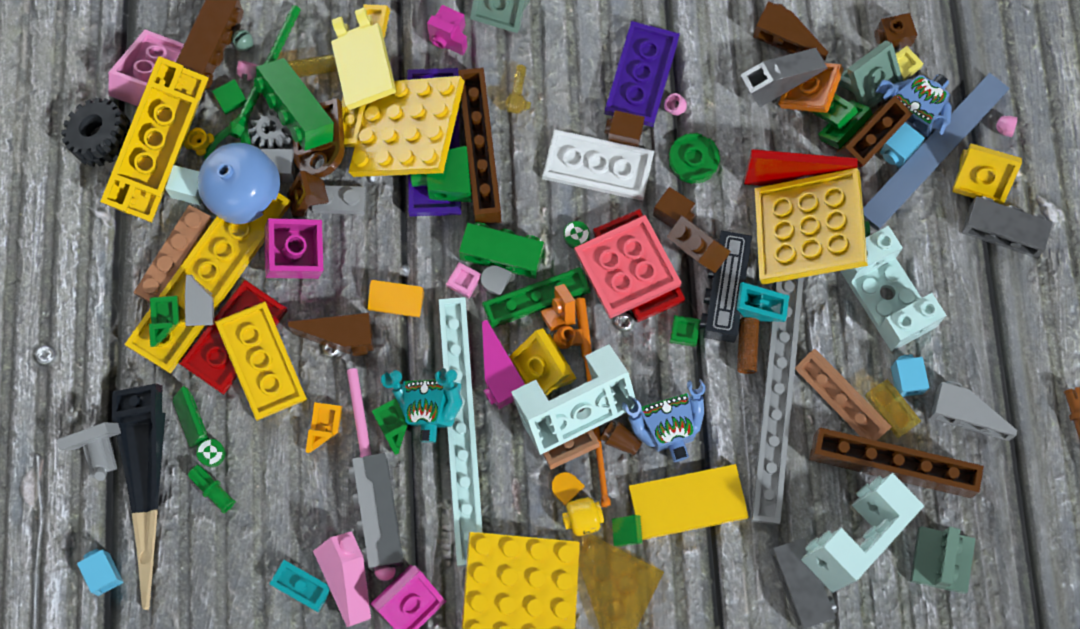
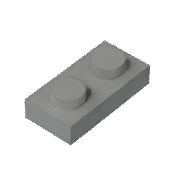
M325 186L329 202L327 204L312 205L313 213L365 215L367 190L366 187Z

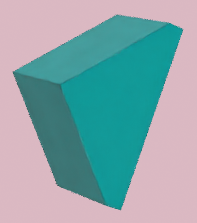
M744 282L740 283L737 310L744 318L751 317L759 321L770 322L786 321L789 295Z

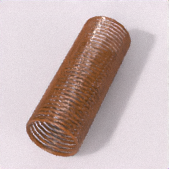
M745 317L741 318L739 322L737 371L743 374H753L757 372L759 320Z

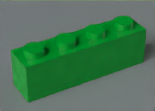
M285 58L256 66V78L254 79L256 90L264 95L270 109L276 111L281 124L287 126L293 140L299 142L304 151L333 141L334 122Z

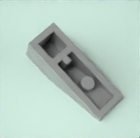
M946 381V383L942 382L936 388L929 419L1010 441L1016 436L1017 430L971 390L962 388L960 383Z

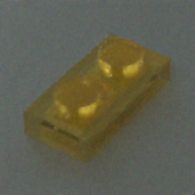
M888 378L865 394L866 399L873 408L892 426L890 429L898 439L922 422Z

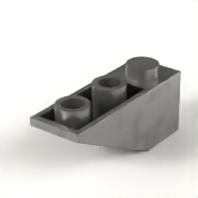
M813 48L763 61L741 74V77L758 106L762 107L828 68L818 50Z

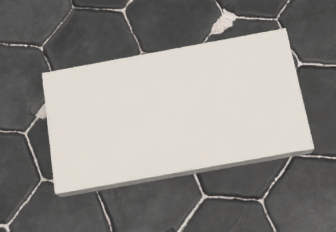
M554 129L542 179L643 201L654 151Z

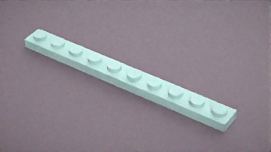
M462 297L439 299L443 368L446 369V372L451 369L457 372V379L453 382L461 384L460 395L463 401V405L456 415L453 425L447 427L457 567L466 566L469 532L483 533L466 299Z

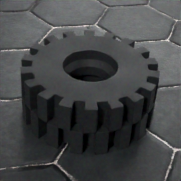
M95 98L94 103L89 99L85 101V106L79 104L76 106L77 111L75 113L72 111L69 113L68 116L71 119L64 121L63 126L66 129L61 131V135L64 137L62 141L66 145L65 147L83 164H88L91 167H95V164L100 167L105 165L104 161L107 160L111 163L114 161L113 157L115 155L119 156L131 121L109 99ZM101 126L96 134L90 136L97 127Z

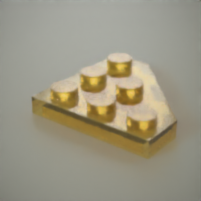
M589 534L579 554L578 563L599 629H637L664 571Z

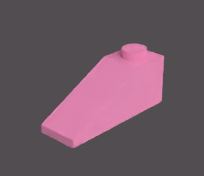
M352 531L330 537L316 548L313 553L347 627L371 619L364 559Z

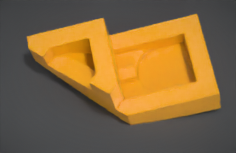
M314 402L311 429L308 430L306 453H311L339 432L343 406Z

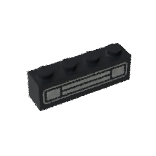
M721 230L719 238L716 240L729 249L731 253L716 273L708 269L707 279H712L711 287L705 289L703 303L708 304L707 313L701 314L699 328L704 329L703 338L734 343L738 335L741 315L737 310L740 283L746 282L752 235Z

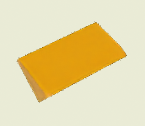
M371 280L368 311L420 318L424 289L420 286Z

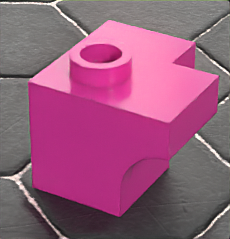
M441 5L435 16L431 15L427 23L429 40L438 48H447L460 55H464L468 48L467 36L462 33L466 26L465 15Z

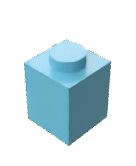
M905 122L883 145L880 153L889 164L895 165L900 169L919 149L925 138Z
M912 354L898 357V360L891 366L897 398L923 395L929 389L923 357L914 358Z
M95 549L86 553L83 556L84 560L77 563L92 594L100 596L124 583L110 553L103 549L100 551Z

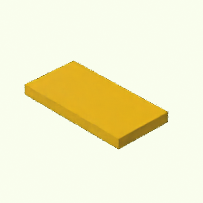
M266 302L215 321L256 421L307 400Z
M736 464L629 486L634 514L641 517L642 540L749 518Z

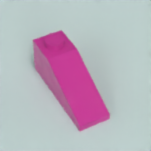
M485 320L482 322L484 371L487 388L484 390V394L491 405L495 403L498 409H501L514 402L511 391L520 388L525 383L490 324Z

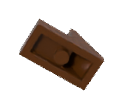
M300 171L287 193V197L291 201L290 209L293 218L303 217L310 205L327 204L329 202L323 180L307 171Z

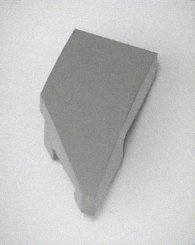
M186 275L185 324L186 326L214 325V299L211 296L212 293L205 289L193 275Z

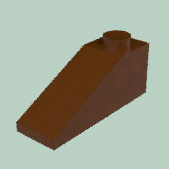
M768 1L756 25L753 38L790 54L816 48L825 62L828 51L797 16L782 4H774Z
M369 313L288 322V327L293 335L341 352L352 353L353 356H363L368 354V351H374L372 323Z

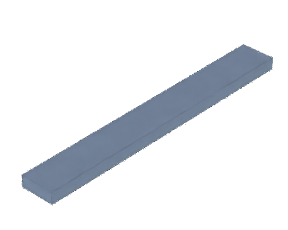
M989 73L951 113V122L945 128L943 135L939 134L940 131L936 129L863 207L865 221H868L875 230L879 231L1010 88Z

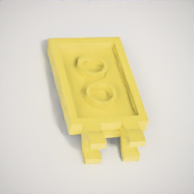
M364 7L355 11L360 27L350 30L349 25L344 24L342 17L332 20L338 39L331 41L345 105L349 110L396 93L382 29L378 23L373 25L372 17L367 15Z

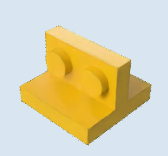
M970 143L968 150L963 149L960 156V170L953 184L952 192L971 198L988 197L993 199L995 203L1004 205L1022 164V158Z
M544 328L536 330L509 356L525 385L536 380L545 396L552 390L569 385L577 379L553 338L545 332Z

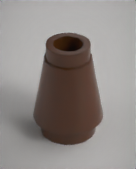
M610 420L600 436L605 441L604 444L630 453L633 456L642 444L619 421L614 422Z

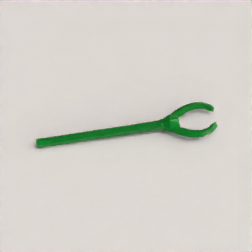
M292 5L264 64L278 59L279 53H281L282 47H284L285 41L301 11L298 6ZM255 84L244 103L241 113L229 123V126L214 136V142L209 144L204 154L205 159L229 134L234 138L240 139L241 143H251L248 133V120L260 96Z

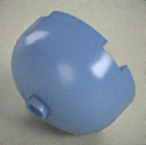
M230 143L217 148L205 159L198 175V191L205 206L217 217L232 224L249 223L263 216L262 212L269 206L272 200H276L280 188V175L275 163L262 150L247 143Z

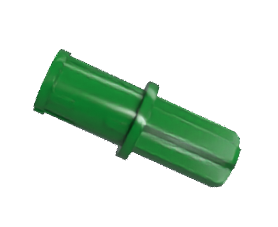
M196 465L190 470L188 477L203 491L202 496L204 498L208 497L223 514L234 506L236 501L220 486L221 482L219 480L215 481L201 465Z

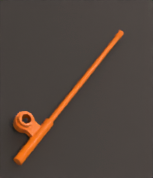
M585 298L575 299L578 329L562 326L554 333L553 340L560 349L581 346L587 382L592 380L585 356L592 353L586 300ZM598 426L593 429V432L600 444V447L596 448L602 495L601 507H607L611 505V501L607 493L600 429Z

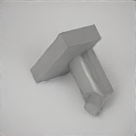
M104 422L57 439L59 450H76L83 447L90 476L95 477L96 480H104L107 472L117 469L109 438L121 434L118 423Z

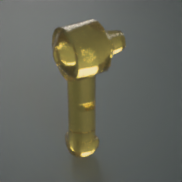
M522 64L516 67L512 93L509 94L505 102L507 112L520 114L524 110H530L531 102L526 101L522 95L527 68Z

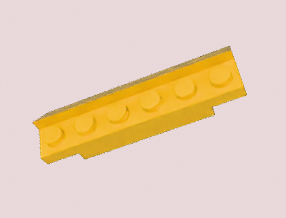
M158 56L101 198V203L125 214H130L151 223L153 222L172 168L176 164L209 77Z

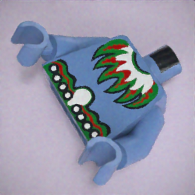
M937 74L932 81L923 75L917 76L914 80L908 79L895 84L888 80H882L875 91L876 93H883L885 101L895 95L913 113L906 123L927 138L934 128L940 131L939 134L943 135L945 128L951 122L952 106L948 102L950 94L945 90L949 85V81L942 74Z
M701 379L699 380L700 387L696 390L692 389L691 381L687 382V388L692 394L690 397L686 393L642 407L638 400L632 398L634 407L628 410L625 402L622 403V409L629 414L628 418L635 436L648 447H654L657 452L669 449L674 462L689 458L685 444L692 442L695 434L701 429L704 417L702 394L705 392V385Z

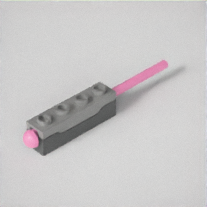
M357 368L347 370L360 457L352 459L353 467H349L351 484L356 483L357 494H353L355 510H360L362 519L357 521L359 537H364L366 548H361L364 565H369L370 570L375 571V576L379 580L388 581L396 573V568L393 567L404 566L388 458L385 453L371 454Z

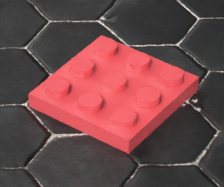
M646 215L574 247V252L609 319L676 289L682 284Z

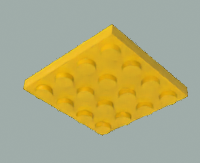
M461 76L394 81L396 93L368 103L364 114L362 130L359 133L358 145H355L348 172L353 177L443 173L465 83Z
M858 168L755 188L759 280L762 285L868 266L861 180Z
M469 532L461 629H575L580 542Z

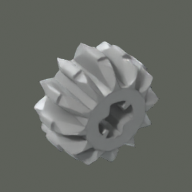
M268 110L267 116L258 113L259 120H251L253 128L249 129L248 133L252 137L251 142L253 146H259L258 148L261 150L284 149L283 144L291 145V132L286 125L283 126L277 113L273 115V112Z

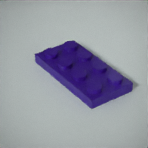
M631 21L604 115L613 117L614 111L617 110L644 116V125L654 127L680 33Z

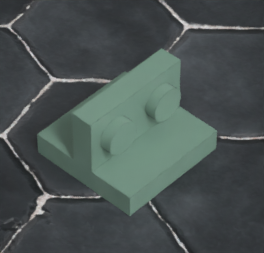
M473 0L470 19L518 33L524 10L530 0Z
M885 40L842 73L838 85L855 93L857 103L873 108L884 97L883 93L875 92L882 80H888L893 84L903 81L893 44Z
M920 526L917 532L910 582L962 594L968 593L976 538L960 535L961 529L948 527L944 531Z

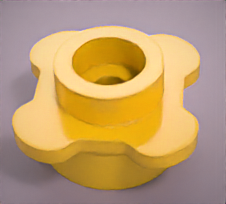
M196 127L187 134L184 146L186 149H192L196 151L197 155L202 156L206 153L209 144L214 142L215 138L213 134H207L200 127Z

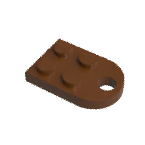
M338 98L319 103L334 122L332 142L304 151L299 142L293 140L294 162L300 171H307L321 178L331 174L340 165L344 156L345 146L342 102ZM320 159H324L323 165L315 169L316 163Z

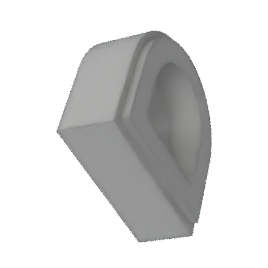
M499 266L487 267L481 275L482 287L493 295L501 296L512 272Z

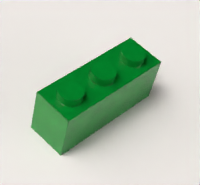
M475 222L474 224L467 223L459 249V256L461 261L485 267L499 266L513 274L536 279L544 252V242L532 235H526L525 237L515 235L513 231L508 229H500V231L491 229L488 225L480 222Z

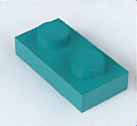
M283 560L269 583L274 588L318 613L331 592L326 583L286 560Z

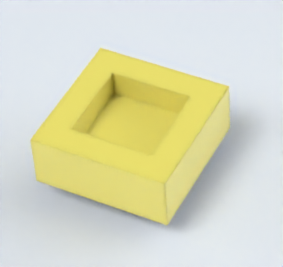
M908 46L896 53L903 81L919 71L924 65Z

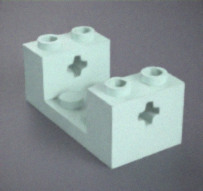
M887 226L866 237L868 266L842 270L840 272L892 352L935 329L947 315L933 293L921 298L896 259L903 247L890 227ZM880 289H890L893 292V298L890 300L882 298Z
M610 344L585 356L592 377L591 381L550 401L536 380L511 391L523 426L540 455L626 413L622 409L623 402L627 404L628 410L634 407L632 398H635L629 373Z
M893 473L885 478L878 476L870 484H865L856 493L859 498L852 506L872 526L863 535L865 541L861 545L857 544L840 528L833 533L828 530L820 538L816 537L806 546L807 554L801 560L832 593L856 582L924 507Z

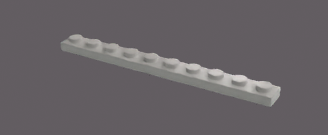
M804 277L775 282L774 291L789 295L786 321L771 322L751 522L780 525Z

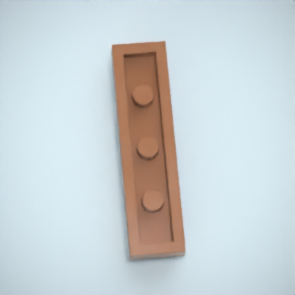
M188 205L133 292L136 296L149 303L150 298L159 297L212 223V216Z
M813 349L795 367V370L860 437L878 441L892 427L816 349Z

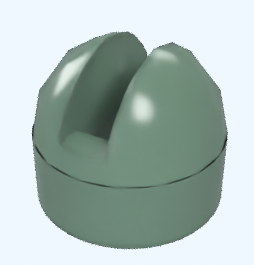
M239 29L233 34L232 42L236 50L246 52L252 48L254 41L248 31Z

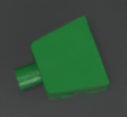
M467 146L448 150L443 173L411 174L412 187L427 186L429 198L432 200L472 202Z

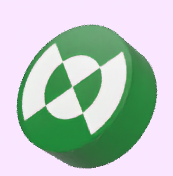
M580 221L570 222L564 229V241L571 248L588 242L590 237L588 226Z
M207 439L199 444L196 454L198 460L204 466L216 467L224 461L226 452L224 446L218 440Z

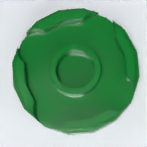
M685 134L677 138L670 148L668 155L669 167L673 174L681 181L691 184L702 183L716 173L720 162L719 149L713 140L704 137L702 134Z

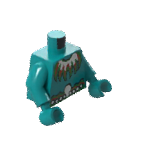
M443 368L436 372V380L404 381L403 384L399 383L402 380L400 371L394 370L390 374L386 372L381 376L380 380L384 387H393L392 392L401 407L406 423L421 428L420 442L436 443L437 428L451 427L463 405L460 395L461 384L453 382L457 379L458 375L455 370L451 369L446 372V369Z

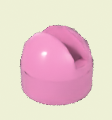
M238 61L237 74L241 79H243L244 74H247V81L252 80L256 76V66L258 65L246 61Z
M673 93L666 98L664 107L670 114L679 116L686 111L687 102L678 93Z
M1001 117L996 124L997 131L1001 135L1012 137L1017 117Z

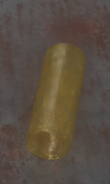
M334 54L287 61L299 78L338 72Z

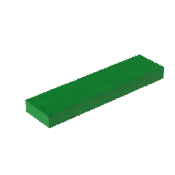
M578 267L482 302L491 328L553 307L552 299L555 298L554 287L565 284L574 299L590 293V288L582 268Z

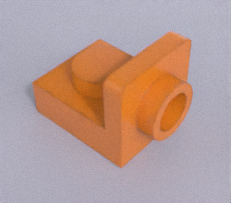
M565 284L554 287L555 298L552 299L553 307L541 311V317L550 331L557 330L562 326L575 324V300Z

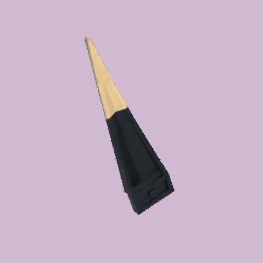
M156 383L113 391L112 421L119 424L121 434L116 435L132 512L141 604L144 610H149L166 416V413L162 412L163 385Z

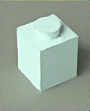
M174 165L165 188L169 196L173 199L201 205L202 199L198 191L199 171Z

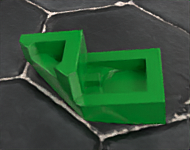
M179 296L150 298V347H157L180 323Z
M395 398L372 410V413L394 455L399 454L408 424Z

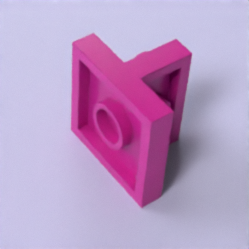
M410 565L370 604L394 629H419L446 603V600L415 565Z

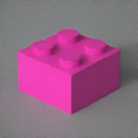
M268 218L265 225V277L319 279L323 273L322 220Z

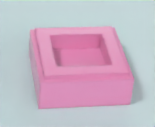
M459 262L447 281L446 287L469 299L481 280L482 274Z

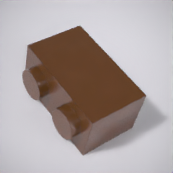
M683 216L680 217L667 235L669 240L714 273L717 272L731 253L729 249Z

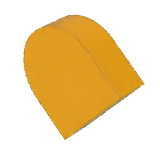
M567 472L558 474L552 482L554 496L565 507L568 502H571L585 488L573 474Z

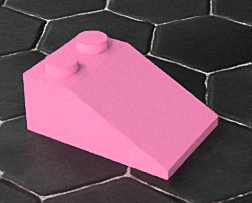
M144 30L109 71V96L138 106L158 56L176 62L184 44Z

